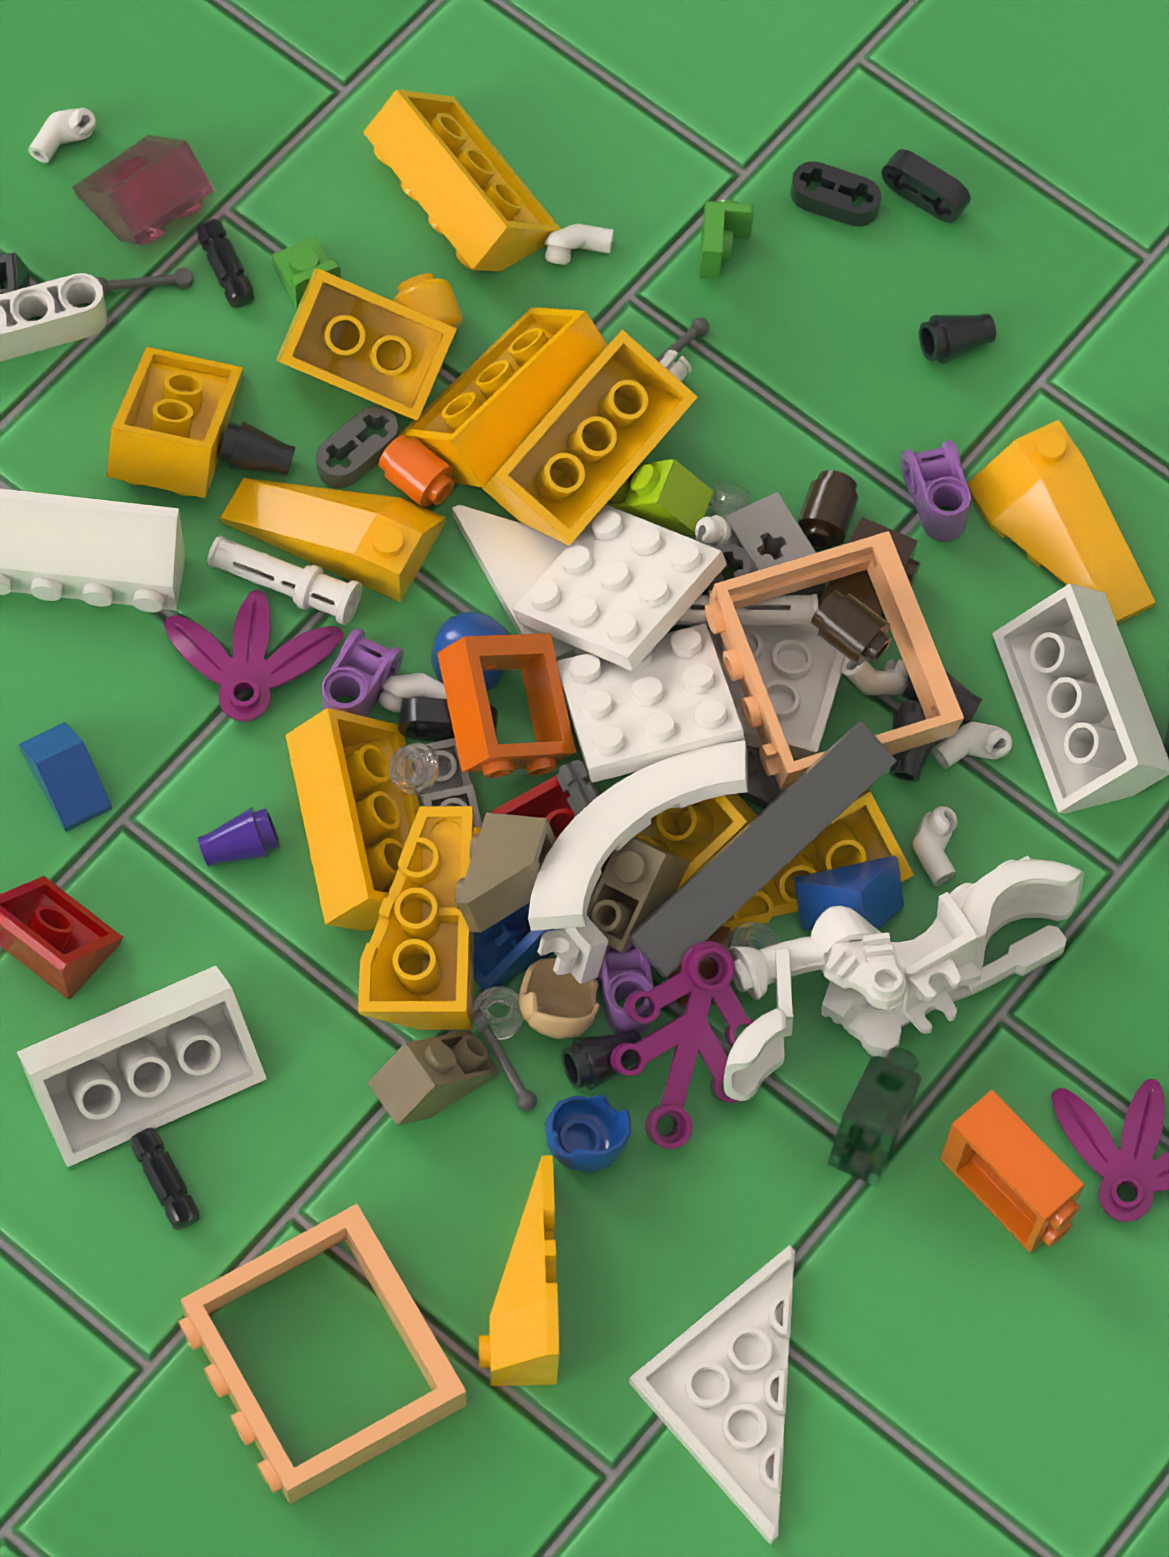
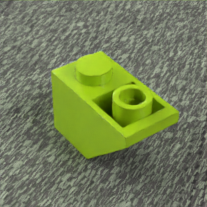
M670 459L641 463L606 505L683 536L695 535L696 525L704 517L714 491L678 461Z

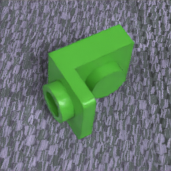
M734 200L705 201L699 277L719 278L721 260H731L733 238H750L754 216V206L752 204H742Z
M316 236L272 254V264L296 309H298L315 268L341 278L340 266L335 259L329 260Z

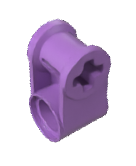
M952 440L944 441L940 448L914 453L912 449L903 450L901 452V468L904 481L909 493L912 494L925 533L939 541H951L958 538L964 532L967 523L971 493L962 471L960 456L955 443ZM938 507H948L954 511H943Z
M355 628L347 637L337 660L324 677L322 683V711L326 708L368 717L384 690L382 686L386 679L397 675L403 660V649L397 646L389 649L366 638L365 631ZM340 696H350L356 700L350 703H340L335 699Z
M607 945L597 978L601 988L605 1019L608 1026L617 1034H624L633 1030L642 1034L650 1025V1023L644 1024L632 1021L626 1015L625 1009L617 1004L634 991H649L654 988L651 963L635 945L626 953ZM641 997L637 1001L642 1006L635 1009L638 1016L643 1017L650 1011V1002L646 997Z

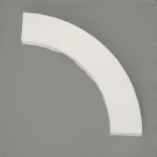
M745 740L706 746L665 758L619 781L587 805L559 835L538 872L531 894L528 915L531 931L585 927L588 905L596 883L602 874V865L614 849L620 850L635 835L652 824V817L668 808L679 807L681 809L706 799L748 792V760Z

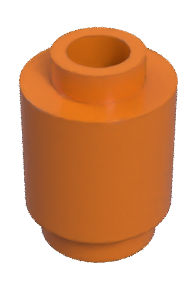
M404 435L395 438L380 457L379 467L385 471V478L423 508L432 503L435 505L441 504L454 488L455 482L452 480L454 468L416 438L409 440Z

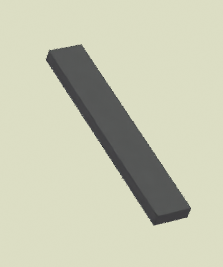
M863 721L857 722L627 938L662 977H667L682 963L686 951L691 946L706 941L895 764L897 760Z

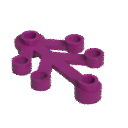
M703 941L694 944L686 951L682 959L681 972L649 991L637 990L628 995L624 1004L626 1015L634 1022L646 1024L658 1017L660 1008L689 993L683 1015L635 1044L621 1043L617 1045L611 1054V1065L616 1072L626 1076H636L644 1070L647 1062L676 1045L661 1104L649 1112L645 1121V1131L650 1141L657 1146L667 1149L683 1146L692 1134L693 1124L691 1117L683 1108L698 1052L713 1077L711 1081L713 1095L718 1100L728 1103L739 1101L726 1096L722 1091V1082L724 1081L728 1057L707 1021L711 1000L714 1001L727 1022L724 1034L726 1042L731 1047H733L736 1041V1029L741 1024L749 1026L754 1020L747 1017L730 986L735 973L734 959L729 950L717 942ZM705 958H709L714 964V971L708 978H703L699 973V964ZM646 997L650 1002V1011L647 1015L640 1017L635 1011V1003L639 998ZM632 1049L636 1054L637 1061L631 1069L627 1070L621 1064V1056L626 1050ZM669 1115L673 1120V1128L669 1134L661 1135L658 1131V1122L663 1116Z

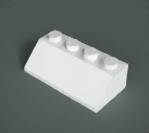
M0 488V595L17 592L32 594L36 598L46 601H55L60 598L79 599L99 607L109 606L111 603L132 605L145 612H159L162 609L177 610L186 559L179 508Z
M1069 583L992 633L1058 813L1066 814L1134 796L1169 775L1167 753L1104 592Z
M216 965L17 1052L34 1096L67 1167L124 1143L144 1129L158 1128L267 1079L233 989Z

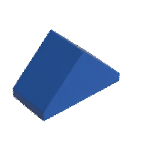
M66 722L18 744L21 753L65 832L112 809L111 802L84 741Z
M896 855L794 877L799 920L802 929L812 930L817 919L829 907L844 906L856 911L878 930L904 907L899 862Z
M530 903L483 932H474V978L484 992L494 990L526 971L531 964L539 959L548 958L554 954V952H550L547 955L540 956L537 952L542 935L555 929L531 931L528 920Z

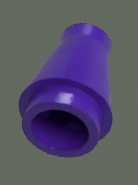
M251 807L210 833L198 837L199 846L208 867L218 863L269 857V851L280 848L279 839L267 808L254 811Z

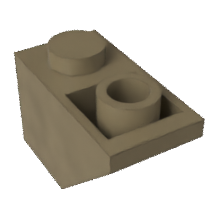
M486 812L480 833H475L470 843L471 861L466 877L459 879L455 892L456 907L461 910L470 932L481 933L530 903L538 872L556 841L547 818Z
M633 837L620 850L614 849L587 909V916L609 940L608 946L626 953L634 945L627 937L676 892L690 861L637 837Z
M471 1030L406 1042L370 1079L368 1084L398 1126L431 1118L493 1079L500 1071L488 1056V1050L484 1043L475 1037Z

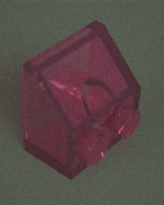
M147 135L72 187L78 198L118 240L140 245L149 244L160 238L165 233L164 226L176 217L181 219L197 212L204 205L202 199L215 191L186 140Z

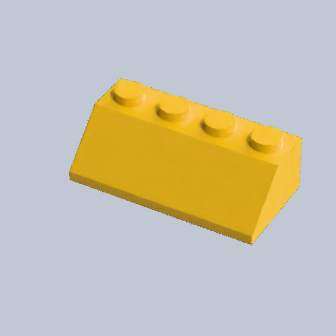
M396 89L363 132L375 147L374 154L382 163L392 168L402 181L401 187L403 191L420 203L429 215L428 221L437 232L447 237L457 250L455 254L458 260L473 271L502 272L546 246L547 244L544 243L548 235L561 229L454 96Z
M531 307L421 413L418 421L413 420L399 435H404L409 440L418 439L454 468L452 480L455 483L484 487L608 344L586 311Z
M622 329L482 489L519 522L570 546L698 396Z
M326 708L286 734V740L325 925L368 931L376 927L379 919L378 912L384 897L387 898L398 870L397 863L420 804L405 737L399 732L398 724Z

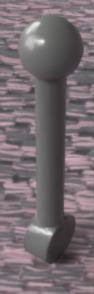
M185 267L178 268L172 275L107 281L103 277L96 278L102 285L104 295L110 290L175 284L180 289H187L193 284L192 271Z
M701 317L694 319L691 323V329L658 356L656 360L660 362L668 350L679 352L695 337L706 335L710 328L709 322Z
M479 1009L472 1013L471 1016L517 1094L516 1104L518 1108L523 1111L534 1109L537 1104L536 1095L532 1091L526 1090L482 1011Z

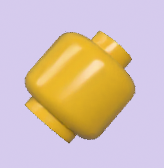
M424 273L409 278L398 285L399 293L392 301L456 329L461 326L463 315L452 287L447 280L435 278L433 273Z

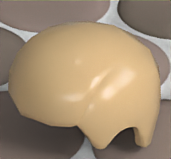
M556 958L539 959L528 967L520 987L518 1003L523 1019L538 1033L554 1039L580 1037L594 1023L600 1004L596 1002L597 980L593 979L580 984L571 972L557 975L553 971Z

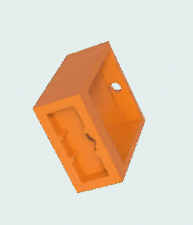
M551 633L464 636L437 652L462 773L483 772L484 778L492 779L510 775L515 772V769H526L529 776L544 775L556 771L559 761L576 753ZM521 669L536 742L497 743L483 671Z
M993 1090L989 1091L952 1123L940 1160L1029 1253L1043 1242L1048 1247L1056 1244L1072 1228L1073 1224L1070 1220L1081 1209L1077 1201L1084 1184Z

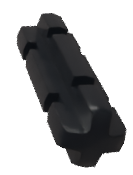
M212 219L201 223L197 227L198 240L203 250L208 253L206 256L220 286L225 289L224 294L229 304L234 308L250 304L254 300V289L248 277L243 273L245 270L231 241L226 238L227 233L221 221Z
M147 1128L136 1133L130 1139L131 1148L138 1161L143 1162V1171L161 1206H166L164 1209L172 1227L176 1230H182L191 1226L200 1219L199 1210L191 1195H187V1187L168 1151H164V1143L155 1128Z

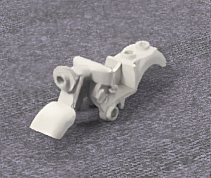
M1028 855L1017 861L1014 859L1005 861L976 883H964L955 888L950 894L946 892L940 895L937 917L934 923L925 933L913 940L891 942L889 932L881 933L856 911L844 906H833L825 910L817 919L811 936L784 941L760 950L752 947H731L729 952L735 963V973L732 981L736 988L742 993L747 991L752 998L760 1000L767 992V985L775 982L777 1008L755 1020L734 1042L725 1067V1094L734 1100H749L756 1094L764 1079L782 1066L785 1058L784 1037L792 1036L793 1028L792 976L821 970L824 973V977L830 981L822 1003L821 1015L826 1018L828 1016L831 1017L832 1022L837 1025L841 1023L849 1034L861 1041L862 1047L870 1055L886 1057L891 1048L895 1047V1051L899 1047L901 1027L912 1022L921 1033L928 1034L932 1031V1024L926 1019V1014L937 1009L945 1014L948 1021H953L957 1013L953 1002L981 992L1013 974L1025 976L1062 956L1066 937L1058 927L1048 925L1010 945L1008 954L983 967L986 945L991 936L1006 924L1023 918H1044L1054 921L1068 919L1079 901L1084 872L1071 865L1056 861L1030 859Z

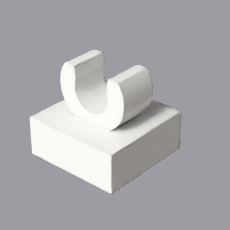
M586 915L585 927L561 928L544 933L537 952L540 956L554 952L557 958L553 971L557 975L571 972L576 980L582 984L598 978L609 940Z

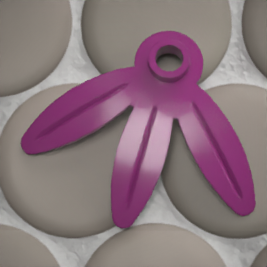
M261 590L251 591L239 608L233 630L232 658L229 657L217 639L197 623L178 615H172L164 621L165 630L176 650L194 669L213 683L221 686L219 690L221 709L229 718L239 722H251L261 717L270 705V690L287 684L313 669L333 652L344 636L343 631L337 626L317 628L291 639L276 650L267 660H264L270 637V608L266 595ZM240 689H250L254 692L253 697L248 701L237 700L235 694Z
M1147 1079L1134 1095L1125 1117L1120 1150H1117L1108 1129L1088 1104L1065 1088L1055 1089L1051 1094V1099L1062 1130L1083 1160L1095 1173L1103 1178L1098 1190V1200L1101 1208L1109 1217L1119 1222L1139 1220L1149 1211L1153 1202V1193L1169 1190V1151L1157 1160L1152 1159L1161 1137L1164 1122L1165 1104L1161 1084L1155 1079ZM1122 1185L1132 1187L1136 1193V1199L1132 1202L1122 1201L1117 1195V1188Z

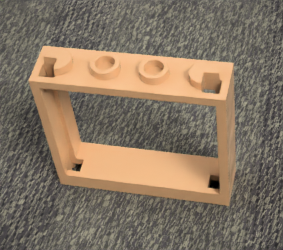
M889 531L716 583L711 592L708 605H705L708 625L713 634L720 633L727 650L723 652L726 672L731 681L738 680L745 697L741 699V708L745 721L749 728H757L763 745L760 746L759 753L764 770L768 776L775 775L780 790L788 788L826 751L794 761L736 609L867 570L887 622L890 623L891 632L926 717V720L875 736L893 755L954 736L964 719Z
M358 1204L180 1299L185 1318L179 1320L178 1324L185 1334L189 1346L193 1351L202 1346L211 1362V1365L204 1368L211 1386L219 1398L227 1394L230 1396L238 1411L231 1415L230 1418L245 1446L255 1441L265 1459L257 1464L265 1483L268 1484L273 1494L282 1490L289 1504L296 1502L466 1406V1390ZM345 1240L432 1391L294 1468L208 1314Z

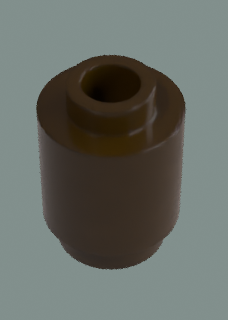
M825 470L820 472L818 478L810 483L797 523L813 547L828 549L845 541L858 501L857 484L847 474L834 470Z
M834 590L821 603L811 619V624L819 629L818 636L857 666L866 660L872 664L875 663L888 648L892 640L886 634L890 623L850 593L844 596L838 590Z

